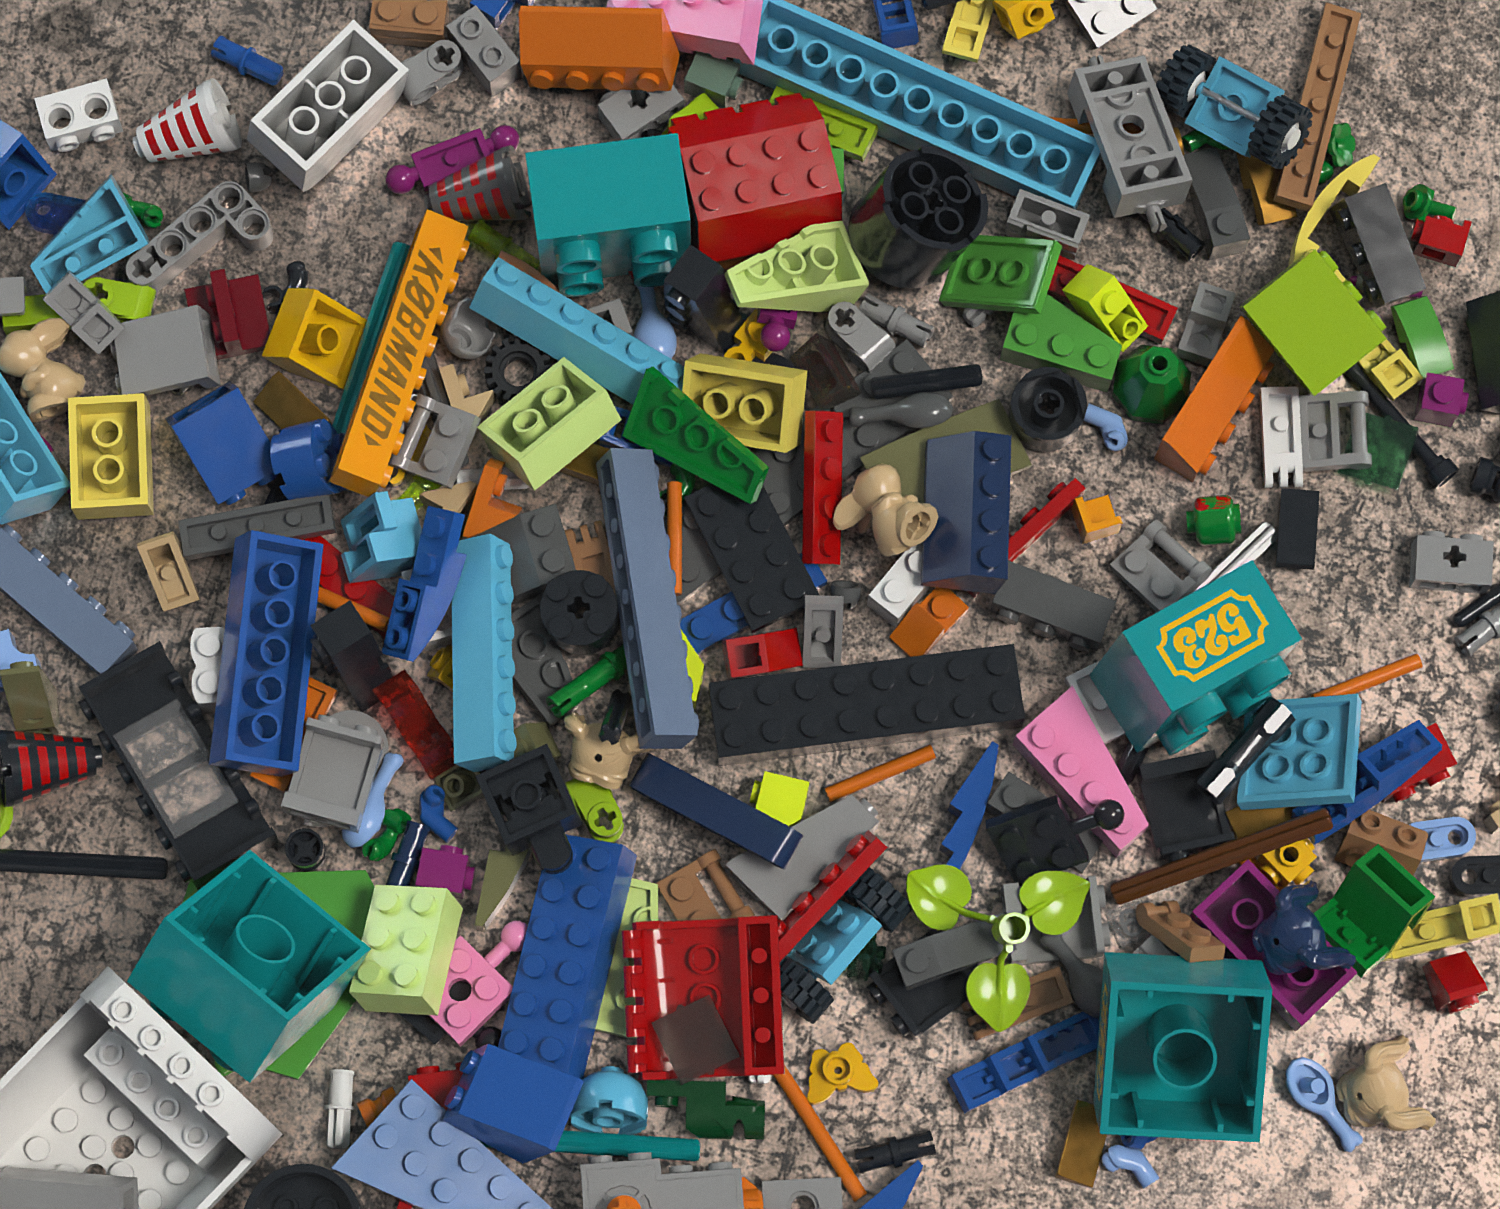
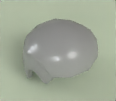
M467 297L447 310L440 326V332L446 347L452 354L459 358L475 360L489 351L492 339L496 333L489 329V319L469 308L473 298Z

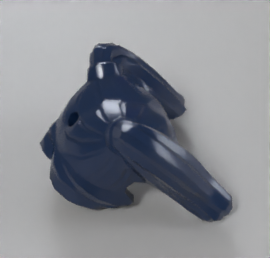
M1312 880L1302 885H1290L1281 889L1275 897V911L1253 931V945L1258 952L1262 953L1267 970L1275 975L1294 973L1306 966L1317 970H1327L1337 966L1343 969H1350L1356 962L1355 956L1347 949L1326 946L1324 929L1317 917L1307 907V905L1316 900L1319 894L1317 883ZM1276 938L1279 940L1278 945L1275 943Z

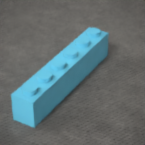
M498 257L481 280L469 307L470 309L559 361L565 357L599 385L629 403L634 404L645 371L652 366L682 391L684 366Z
M492 534L459 540L456 552L467 554L452 598L454 764L472 772L490 770L514 759V751L517 746L513 725V714L516 710V702L513 696L515 664L512 659L514 626L511 619V603L514 599V592L511 586L513 554L509 543Z

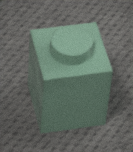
M697 51L684 79V93L694 97L705 93L716 106L726 108L730 98L736 100L743 85L744 79L740 78V64L729 59L713 58L711 54Z

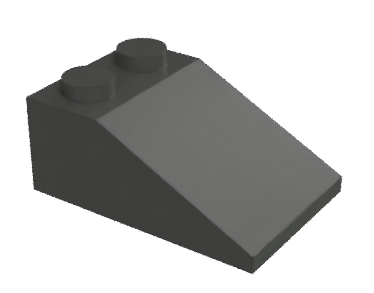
M556 504L518 514L512 519L473 536L492 534L510 544L513 554L511 586L514 592V599L511 605L533 599L541 593L543 594L549 581L561 574L576 570Z

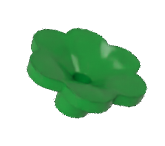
M1348 123L1334 124L1326 153L1332 155L1335 167L1350 166L1353 161L1352 153L1356 147L1355 138L1351 135V127Z

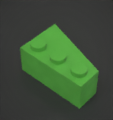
M1047 294L1041 314L1013 313L1000 360L1031 370L1041 367H1055L1061 369L1062 372L1072 378H1076L1081 385L1107 393L1122 345Z

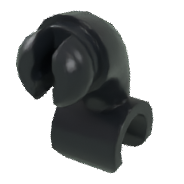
M294 261L287 266L286 270L289 277L288 285L284 290L274 285L268 286L263 290L262 295L264 299L273 296L279 298L278 301L267 305L268 312L272 314L279 312L288 288H307L309 272L306 270L304 262Z

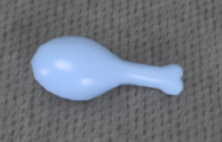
M636 286L640 292L642 315L636 325L633 337L672 359L677 347V337L673 326L658 310L654 287Z
M390 752L385 754L382 766L371 788L359 833L342 829V839L350 848L364 845L380 830L385 815L384 793L395 772L404 762L402 755Z
M1300 1057L1291 1060L1285 1071V1083L1291 1097L1302 1108L1322 1116L1339 1137L1344 1151L1352 1152L1356 1146L1363 1143V1138L1358 1132L1351 1129L1338 1112L1335 1104V1088L1331 1076L1322 1065L1312 1059Z

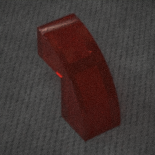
M405 669L373 689L374 694L430 780L456 765L454 764L453 740L439 723L420 689Z

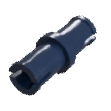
M407 820L397 853L393 852L390 859L394 862L386 885L410 886L414 872L419 868V858L427 835L431 830L430 827Z

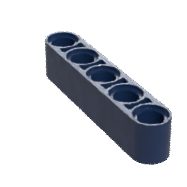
M646 753L628 785L641 795L783 870L786 869L803 838L801 833L650 753Z

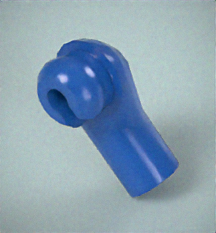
M430 785L422 791L419 798V819L425 826L430 827L431 831L439 838L448 843L459 828L444 817V790L438 785Z

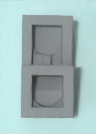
M70 270L43 296V300L98 355L125 329V326Z
M1200 282L1176 352L1179 358L1206 367L1209 366L1216 355L1236 293Z

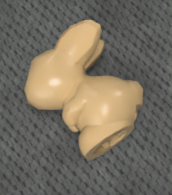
M48 318L37 323L31 330L13 331L6 336L0 347V370L5 374L22 378L19 393L21 397L30 399L26 406V414L31 422L48 420L68 410V398L79 396L86 383L82 374L75 372L63 363L47 358V354L59 349L66 341V334L70 329V325L62 318Z
M883 463L867 469L857 476L852 492L840 500L833 515V524L837 530H845L858 523L859 532L865 533L872 525L878 550L886 557L905 552L925 541L932 533L938 520L937 510L931 504L919 503L918 498L912 494L905 497L901 495V480L897 470L891 465Z

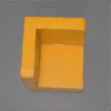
M1108 495L1085 502L1083 497L1074 499L1071 511L1083 544L1119 533L1123 522L1121 516H1115Z

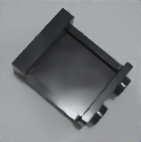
M1215 749L1139 765L1136 777L1146 819L1149 823L1148 827L1156 861L1167 859V863L1190 856V854L1198 853L1236 839L1234 832L1230 831L1224 802L1216 805L1206 798L1193 783L1209 763L1217 759Z
M930 928V931L918 940L944 931ZM893 957L879 969H874L868 974L867 980L870 984L866 989L879 1006L885 1003L893 1013V1016L889 1019L902 1037L908 1034L914 1041L959 1008L961 1004L968 1001L965 990L966 981L969 974L978 964L906 990L895 957Z

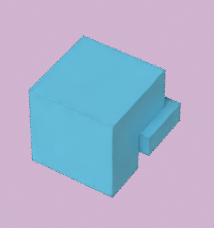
M388 491L376 492L340 520L349 548L348 552L341 554L349 583L402 576V571L413 568L422 532L413 498L390 500Z

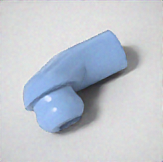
M1089 403L1083 421L1100 428L1104 444L1110 451H1119L1125 448L1128 442V435L1122 418L1115 413Z
M1114 1145L1108 1149V1152L1102 1155V1164L1105 1169L1110 1172H1115L1119 1168L1131 1170L1143 1189L1159 1179V1176L1139 1149Z

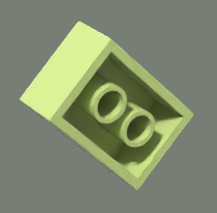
M563 357L477 426L493 457L505 462V467L535 491L619 423L621 418L606 389Z
M375 885L362 937V942L370 947L371 950L353 976L349 993L365 1011L438 1016L463 910L447 888Z

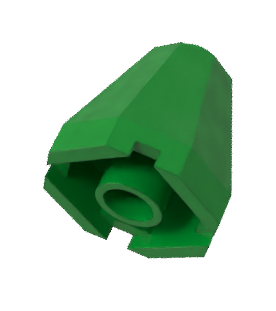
M1141 344L1117 362L1112 397L1118 404L1120 403L1123 406L1125 413L1131 420L1163 424L1172 415L1179 412L1189 398L1192 372L1172 348Z

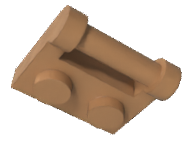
M716 849L705 853L697 860L656 883L658 884L659 892L676 921L721 919L696 876L705 870L732 915L725 919L755 916L750 906L744 905L720 864L722 858Z

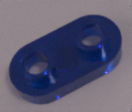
M46 192L38 193L27 202L25 213L30 225L35 230L55 235L86 200ZM49 206L50 211L47 214H38L40 207Z

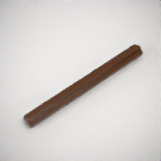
M1321 808L1111 884L1112 896L1115 902L1121 905L1326 832L1333 828L1331 816L1326 808Z

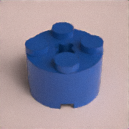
M317 419L278 430L280 434L273 435L270 445L271 464L274 475L281 473L285 485L279 487L287 499L332 495L347 490L329 482L345 434L337 433L335 428L326 419Z

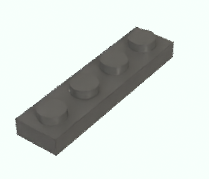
M329 494L291 499L178 520L183 557L186 561L233 552L235 538L251 530L300 540L336 533L332 501Z

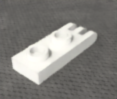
M1261 387L1259 390L1264 488L1273 487V473H1278L1279 488L1288 487V473H1293L1294 487H1303L1299 387Z

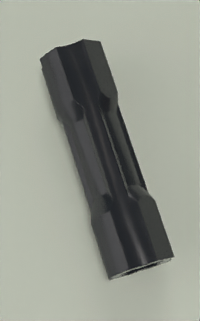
M1268 697L1251 716L1246 728L1219 758L1212 760L1193 781L1197 789L1216 805H1220L1239 784L1241 776L1296 720L1292 712L1283 703H1280L1273 697Z

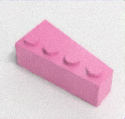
M763 0L607 1V7L664 9L676 46L681 52L693 54L694 51L711 54L713 58L726 60L727 57L740 59L745 64L754 65Z
M1072 685L1015 736L1012 745L1078 817L1094 812L1096 805L1105 799L1115 800L1122 805L1125 817L1123 823L1114 830H1104L1100 827L1091 829L1103 841L1102 843L1115 857H1118L1146 831L1149 823Z

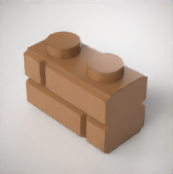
M372 0L369 25L370 34L379 43L427 48L439 40H447L446 25L449 24L450 18L448 1Z

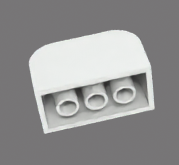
M353 19L250 120L247 141L305 192L322 180L386 116L404 90L409 69Z

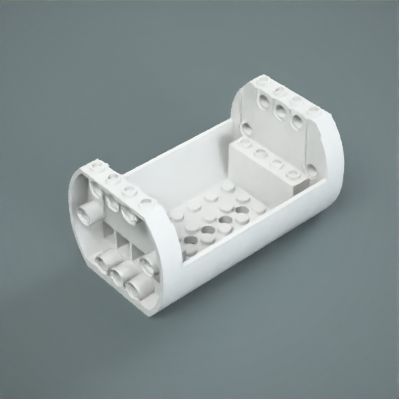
M108 966L80 994V998L0 1079V1171L7 1167L86 1173L90 1167L100 1165L105 1169L106 1175L137 1177L138 1209H212L283 1135ZM120 1137H130L134 1142L133 1153L127 1158H117L113 1152L115 1141Z

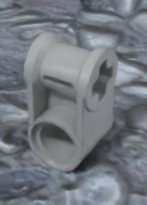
M439 40L417 55L402 61L401 63L409 69L402 93L410 105L415 106L426 101L437 91L457 80L464 70L459 47L450 40ZM446 57L447 60H452V63L446 66L444 62H440V59Z
M843 301L838 302L830 309L825 323L826 335L847 354L849 359L860 370L865 371L868 368L870 373L895 348L892 338L880 326L874 324L856 305ZM848 319L850 321L849 326L846 324L841 327L836 325L837 320L843 321Z

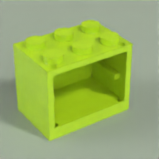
M1316 249L1307 251L1239 306L1306 391L1313 396H1316L1387 339L1382 333L1387 328L1383 321L1373 310L1365 312L1358 303L1363 298L1359 291L1349 280L1341 282L1334 273L1339 268L1335 261L1325 250L1318 253Z

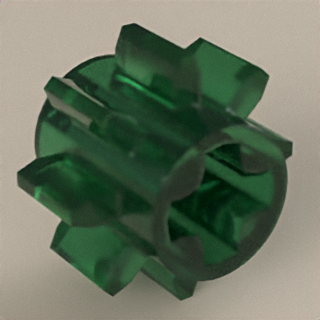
M876 934L847 966L848 978L854 976L868 981V974L874 969L877 973L881 974L883 969V962L881 960L885 958L886 947L877 946Z

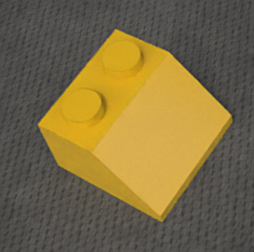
M288 288L262 357L295 375L337 389H344L367 319L316 289Z

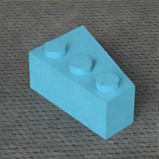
M112 173L32 259L30 267L45 293L69 270L82 281L149 244L147 234Z

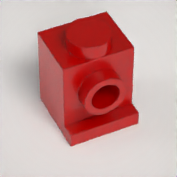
M1441 215L1426 216L1424 221L1416 219L1410 236V240L1416 242L1413 254L1456 267L1463 255L1472 221L1464 220L1460 226L1454 224L1452 219Z

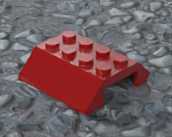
M800 93L776 97L774 99L775 105L773 106L766 99L739 105V113H736L731 106L704 112V120H700L697 114L671 119L668 134L678 133L685 186L695 225L691 228L692 243L695 248L717 263L764 253L785 238L788 240L799 234L802 229L809 225L842 221V191L824 118L811 98L803 99Z
M778 915L728 919L632 923V930L622 931L623 958H634V966H623L624 998L635 997L636 1005L625 1006L626 1037H637V1045H626L628 1073H638L639 1080L785 1074Z

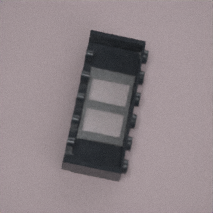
M160 641L79 687L83 697L82 700L78 701L81 710L89 722L96 719L102 731L97 733V736L106 752L109 754L115 750L122 762L116 765L118 772L127 786L134 783L141 795L136 797L135 800L146 818L153 815L160 827L154 830L165 850L172 847L179 860L174 862V865L185 883L192 880L197 890H199L248 850H251L258 856L265 852L266 849L278 843L274 829L269 827L254 797H251L245 787L238 770L209 765L213 732L204 719L197 702L193 701L179 672L174 669L166 656Z

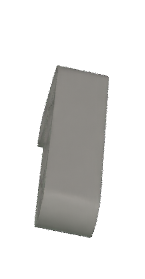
M233 181L222 182L149 241L148 245L142 247L131 256L125 267L126 275L129 282L139 286L152 287L157 293L230 232L249 250L261 251L266 249L272 243L274 237L270 219L241 185ZM229 197L240 199L238 205L230 209L222 207V203ZM200 221H209L211 223L210 228L205 232L199 233L193 230L194 226ZM258 223L264 226L263 231L258 235L246 233L247 228L252 224ZM177 244L183 247L182 251L176 256L164 254L165 250L171 245ZM158 257L163 267H160L158 261L155 262L154 259ZM144 270L146 273H151V276L145 278L143 275L139 276L138 274Z

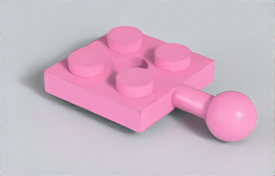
M512 921L506 924L501 932V942L484 958L461 935L455 940L438 1016H428L460 1047L510 999L513 986L495 968L511 951H522L528 927L524 922ZM459 981L467 982L472 988L470 996L463 1001H456L450 997L452 985Z

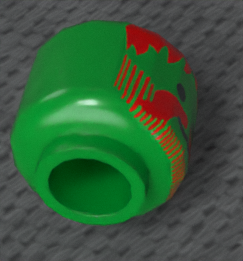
M1228 495L1198 497L1194 502V511H1186L1188 534L1195 533L1198 544L1202 546L1231 544L1235 540L1236 534H1242L1239 503L1234 504L1232 498Z

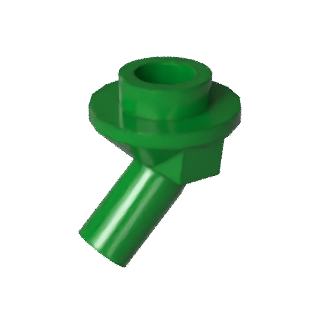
M1424 184L1415 185L1406 192L1403 198L1404 214L1411 220L1420 219L1424 221L1428 214L1432 216H1446L1454 220L1457 207L1434 201L1435 191Z

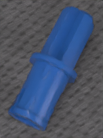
M222 35L216 39L213 47L218 48V51L212 49L211 56L237 68L239 74H250L272 86H276L282 79L284 74L283 67L257 54L255 48L250 47L247 49L226 39Z

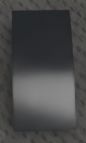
M1281 488L1276 567L1314 570L1320 491Z

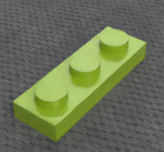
M776 86L769 102L773 106L775 105L774 99L776 97L795 93ZM813 100L824 118L832 148L844 149L845 156L864 162L879 131L878 126Z

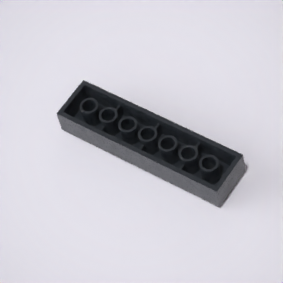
M1014 644L710 682L708 690L718 767L1022 728L1025 721Z

